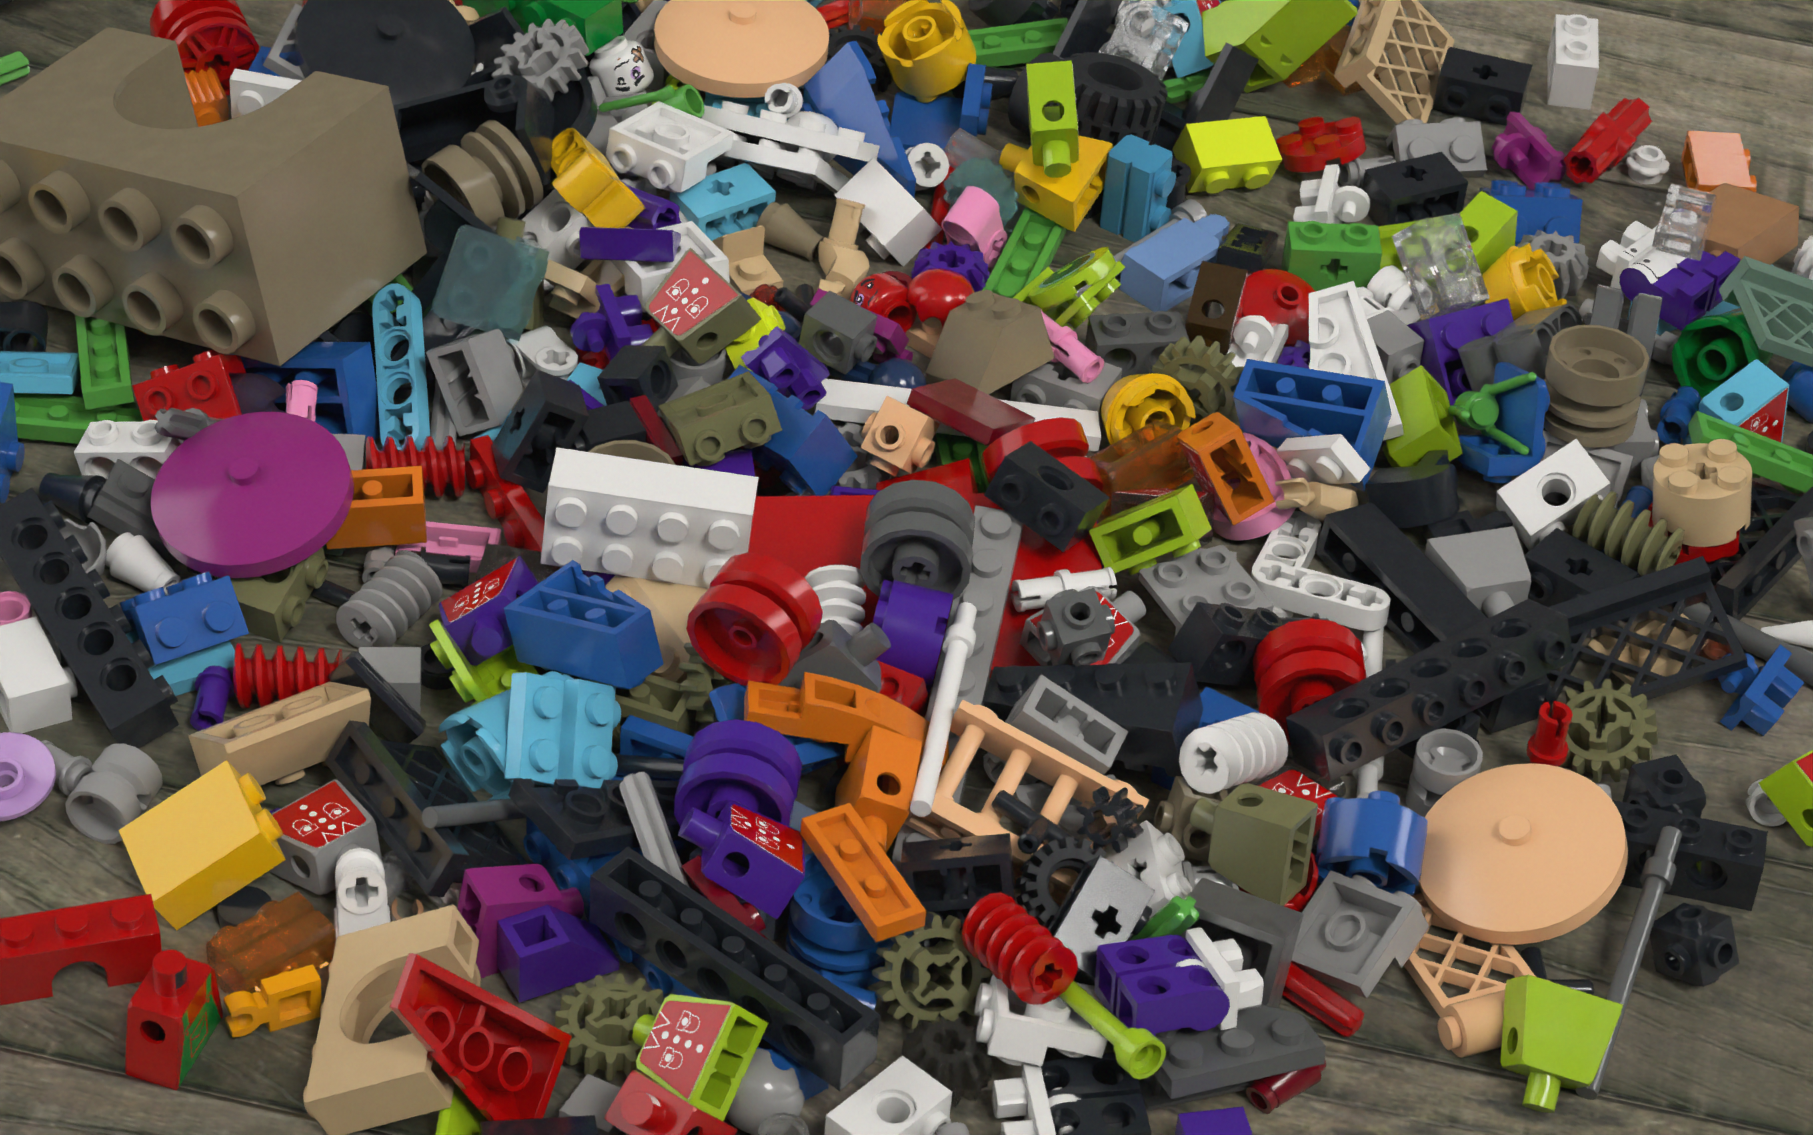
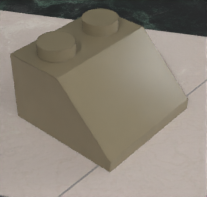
M990 290L972 293L966 298L964 304L949 312L925 373L927 380L932 383L956 378L986 394H990L1051 361L1055 357L1040 307L1021 302L1015 298L995 294Z

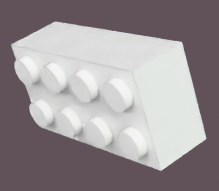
M556 448L548 485L540 564L563 567L574 560L581 565L582 570L709 588L715 575L731 556L747 553L749 550L759 477Z

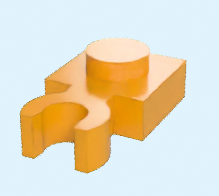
M313 964L261 979V991L255 993L237 991L224 997V1004L230 1014L225 1017V1023L232 1037L250 1034L263 1023L266 1024L269 1032H273L321 1017V979Z

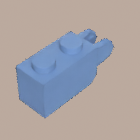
M1216 213L1214 215H1206V218H1201L1194 223L1187 218H1183L1170 227L1160 230L1156 235L1138 246L1131 247L1124 253L1121 261L1125 269L1121 272L1119 290L1153 312L1168 311L1193 295L1202 261L1216 264L1218 249L1223 242L1221 238L1228 234L1230 222H1228L1225 216L1223 217Z

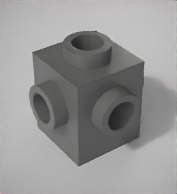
M1095 588L1081 592L1069 589L1057 593L1050 600H1046L1042 619L1037 623V634L1043 650L1049 653L1053 666L1061 664L1074 666L1090 665L1104 660L1111 634L1115 633L1112 612L1107 604L1101 605Z

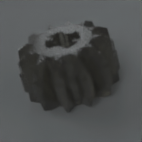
M939 1013L933 1024L919 1020L916 1028H914V1032L907 1033L906 1039L902 1044L901 1056L906 1057L952 1091L951 1104L956 1108L962 1097L976 1101L979 1093H981V1089L988 1087L989 1081H991L994 1065L992 1063L994 1056L988 1055L987 1043L976 1041L978 1025L965 1026L962 1015L955 1021H947Z

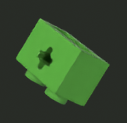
M1288 221L1281 263L1282 270L1302 278L1315 291L1354 281L1356 288H1367L1372 277L1380 269L1382 249L1378 226L1362 223L1333 224L1317 221Z

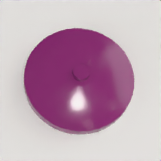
M247 413L233 416L205 427L194 436L185 440L172 452L162 465L153 484L151 512L164 546L178 561L187 567L201 573L210 571L212 576L217 577L228 575L230 578L257 577L291 567L322 548L336 534L348 515L354 494V482L343 447L335 436L323 426L310 419L289 413Z

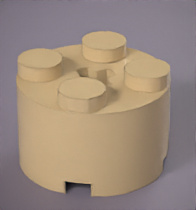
M1716 439L1709 444L1681 445L1670 443L1664 445L1659 450V458L1653 468V524L1655 525L1661 518L1667 520L1668 524L1665 532L1667 537L1668 531L1673 533L1678 528L1685 530L1682 544L1689 546H1718L1736 539L1737 531L1743 526L1746 531L1750 525L1752 467L1749 461L1737 452V445L1727 439Z

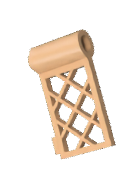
M1422 893L1413 895L1412 897L1422 906L1421 912L1429 928L1405 962L1404 967L1440 1017L1438 1020V1034L1443 1046L1447 1050H1452L1460 1058L1501 1048L1506 983L1487 977L1491 969L1511 974L1515 978L1524 975L1535 976L1513 945L1490 943L1492 947L1489 952L1464 945L1463 942L1467 937L1466 935L1454 930L1438 918L1425 901ZM1431 925L1458 932L1454 941L1427 934ZM1419 948H1423L1446 956L1442 964L1421 959L1416 953ZM1455 958L1482 966L1478 975L1452 968L1451 966ZM1443 982L1470 989V991L1463 995L1447 998L1440 987Z

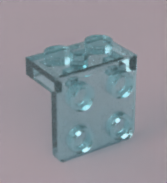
M469 225L461 226L457 230L432 304L433 312L440 318L483 331L498 328L504 337L519 341L523 329L530 320L532 302L538 285L545 276L550 251L535 241L517 236L516 240Z

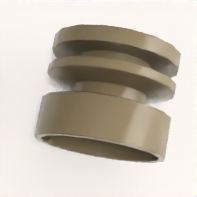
M488 120L480 125L476 132H469L464 135L461 140V148L456 145H448L426 159L422 164L423 174L495 232L498 217L506 216L507 218L516 219L522 215L525 209L530 210L543 200V186L530 156L519 140L497 121ZM429 193L432 201L435 203L437 199Z
M1577 325L1562 329L1554 335L1549 346L1544 372L1546 376L1544 380L1550 395L1549 408L1544 417V428L1551 435L1567 443L1577 439L1583 447H1610L1625 442L1633 435L1637 421V413L1641 402L1639 395H1641L1650 359L1646 348L1633 336L1618 329L1600 325Z

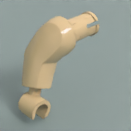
M837 198L829 236L823 237V241H819V263L826 274V279L819 280L818 288L826 292L832 291L848 300L855 287L866 277L870 267L864 251L858 250L859 245L855 244L865 204Z
M1303 477L1275 482V485L1280 486L1284 492V500L1276 501V506L1280 510L1299 507L1301 511L1324 523L1326 514L1356 507L1359 503L1357 494L1353 491V486L1348 483L1324 484L1307 482Z

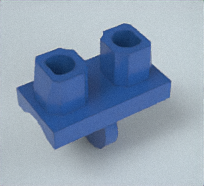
M1780 644L1765 665L1759 668L1755 664L1754 657L1745 653L1748 664L1747 668L1717 677L1722 689L1726 693L1734 692L1739 694L1719 722L1732 731L1743 720L1756 732L1764 736L1785 711L1782 708L1792 700L1804 684L1800 678L1784 667L1792 653ZM1728 653V654H1726L1725 656H1723L1722 658L1727 657V656H1730L1731 654Z

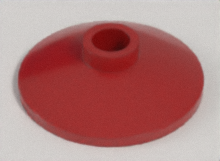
M1279 269L1259 270L1247 277L1242 318L1251 315L1263 316L1272 327L1278 324H1287L1289 336L1284 347H1294L1297 340L1308 344L1309 293L1315 292V290L1302 278L1290 272Z

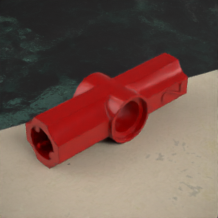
M1623 98L1608 114L1603 112L1563 159L1567 168L1566 175L1577 184L1581 182L1592 184L1609 167L1613 169L1633 147L1637 138L1651 124L1652 120L1649 116L1650 107L1640 98L1634 100Z

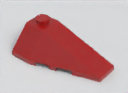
M409 953L390 1004L392 1011L488 1121L543 1118L572 1036L424 957Z

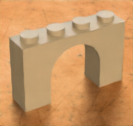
M454 904L337 937L333 960L330 962L328 969L329 980L325 1000L320 1007L321 1019L317 1039L312 1047V1064L309 1079L303 1091L306 1111L319 1122L328 1135H346L451 1107L455 1082L413 1034L383 1042L368 1043L376 1027L392 1011L390 1004L409 953L418 954L469 982L473 980L479 939Z

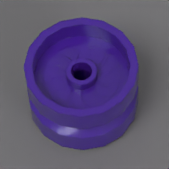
M737 719L714 722L698 731L688 745L683 763V775L679 779L675 795L674 815L680 827L692 807L717 819L728 802H736L790 827L802 768V762L794 745L778 731L758 722Z

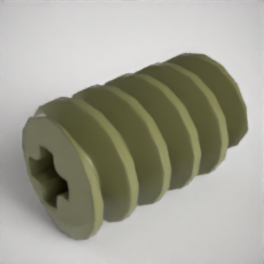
M1614 491L1608 493L1603 500H1600L1598 494H1595L1584 504L1575 522L1572 533L1573 537L1582 542L1588 540V545L1598 551L1605 549V555L1614 560L1621 558L1622 564L1632 570L1638 567L1639 576L1674 566L1681 552L1685 530L1678 528L1669 537L1665 536L1667 520L1661 518L1652 528L1649 527L1651 511L1644 509L1636 518L1631 517L1634 502L1627 500L1619 509L1615 508L1618 493Z

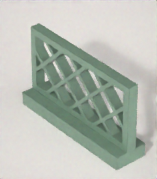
M1744 256L1718 289L1723 301L1741 307L1759 349L1813 367V280Z

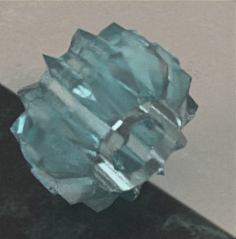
M976 157L965 160L943 182L947 190L943 198L951 204V207L967 186H975L986 191L1000 206L999 212L1003 227L1007 225V222L1019 210L1016 200L1020 195L1011 186L1013 179L1007 178L1003 174L1002 165L994 167L988 157L981 160Z

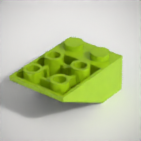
M1349 0L1224 1L1217 7L1202 12L1205 57L1215 65L1227 42L1259 59L1244 88V91L1248 93L1285 80L1358 14L1357 8Z

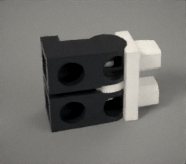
M1115 1052L1104 1053L1102 1058L1087 1055L1080 1058L1055 1059L1043 1063L1042 1066L1022 1062L1021 1077L993 1081L992 1104L995 1117L1024 1116L1025 1119L1022 1121L1002 1122L1001 1135H1151L1143 1096L1140 1093L1139 1079L1132 1077L1117 1063Z

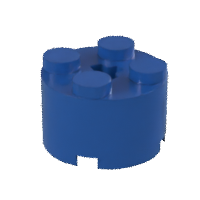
M1388 791L1370 792L1368 798H1328L1324 804L1315 858L1319 870L1318 882L1322 884L1328 873L1333 871L1349 878L1353 875L1362 876L1372 882L1377 888L1392 894L1396 891H1402L1412 896L1415 893V886L1419 885L1428 820L1416 812L1399 805V796Z

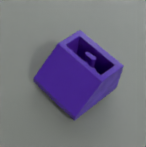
M1507 298L1407 325L1424 339L1420 366L1422 365L1447 392L1450 406L1455 404L1460 394L1472 391L1458 349L1473 340L1495 335L1514 320Z

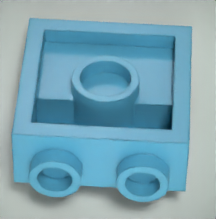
M528 672L512 673L504 779H532L534 784L552 787L555 779H575L581 788H601L603 780L613 779L617 772L618 762L614 753L611 752L613 729L618 725L621 718V707L615 700L616 687L581 679L561 680Z

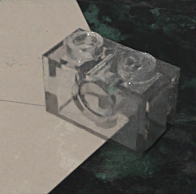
M1460 213L1421 219L1392 236L1421 321L1472 308L1490 299Z

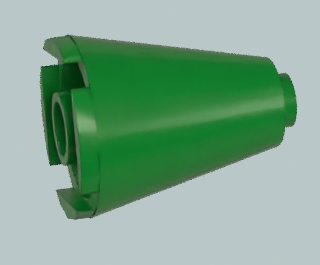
M1742 311L1704 316L1692 321L1681 331L1678 341L1674 344L1672 350L1673 370L1680 385L1693 387L1698 391L1702 399L1752 361L1758 359L1767 366L1773 356V353L1758 348Z

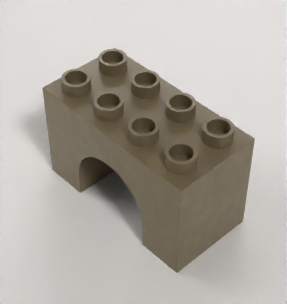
M107 27L0 99V292L9 298L25 299L71 311L80 317H94L140 329L149 335H163L212 348L222 354H235L281 366L427 253L388 86L315 71L274 101L253 112L228 121L198 127L176 41Z

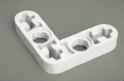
M1294 511L1283 525L1271 531L1252 567L1251 578L1274 607L1312 617L1313 613H1318L1319 618H1328L1330 621L1364 631H1376L1387 624L1391 599L1385 591L1367 584L1307 569L1315 555L1320 537L1321 522L1305 512Z

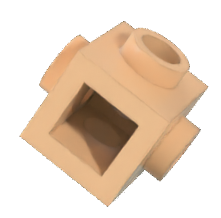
M886 396L879 412L872 413L867 419L861 434L864 441L860 448L874 455L870 462L871 465L895 477L899 469L910 474L915 473L918 467L923 468L929 461L935 447V442L932 439L940 423Z

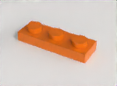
M850 803L801 818L800 834L875 942L925 926V908Z

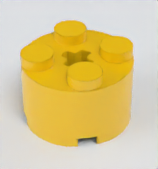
M910 0L894 9L884 20L886 28L882 36L880 33L878 34V45L896 85L903 92L915 96L919 102H931L939 94L945 93L958 86L961 82L966 81L968 63L976 64V49L958 7L949 0H940L941 3H928V0Z

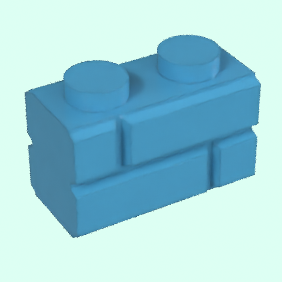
M1131 134L1126 135L1108 152L1099 222L1100 228L1116 235L1123 234V238L1135 243L1169 222L1171 209L1166 207L1167 196L1171 193L1176 181V173L1171 171L1172 151L1155 144L1150 146L1148 141Z

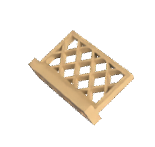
M1362 0L1334 77L1344 88L1357 81L1397 124L1409 119H1419L1423 121V124H1426L1434 103L1441 67L1448 47H1453L1455 40L1418 0ZM1403 8L1406 10L1408 17L1405 16ZM1393 27L1396 28L1400 41L1397 40ZM1411 30L1414 31L1418 44L1415 43ZM1431 38L1438 44V47L1433 46ZM1384 50H1387L1392 64H1389ZM1403 53H1405L1410 67H1407ZM1421 56H1423L1428 70H1425ZM1374 73L1379 74V77H1380V79H1381L1382 85H1381V83L1373 76ZM1394 77H1397L1402 91H1399ZM1413 80L1416 81L1420 94H1417ZM1404 103L1407 104L1410 114L1406 111Z

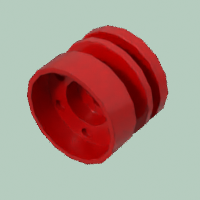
M160 0L155 5L150 18L151 36L176 41L183 71L189 74L194 70L198 74L201 69L207 72L209 67L213 68L226 96L230 95L229 79L234 70L248 71L259 51V45L236 0Z

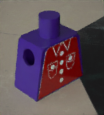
M521 556L511 560L439 603L444 627L472 666L479 665L513 645L504 607L517 599L516 593L521 596L539 584Z
M736 802L726 803L717 819L692 807L680 827L678 834L680 837L702 848L701 872L707 878L776 919L779 918L805 877L804 838L800 831Z

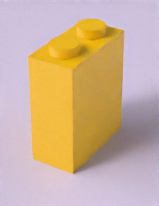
M227 760L118 830L145 893L152 895L154 908L176 931L286 860L277 842V839L283 836L282 830L272 814L266 808L262 810L260 805L266 799L262 788L249 772L241 776Z

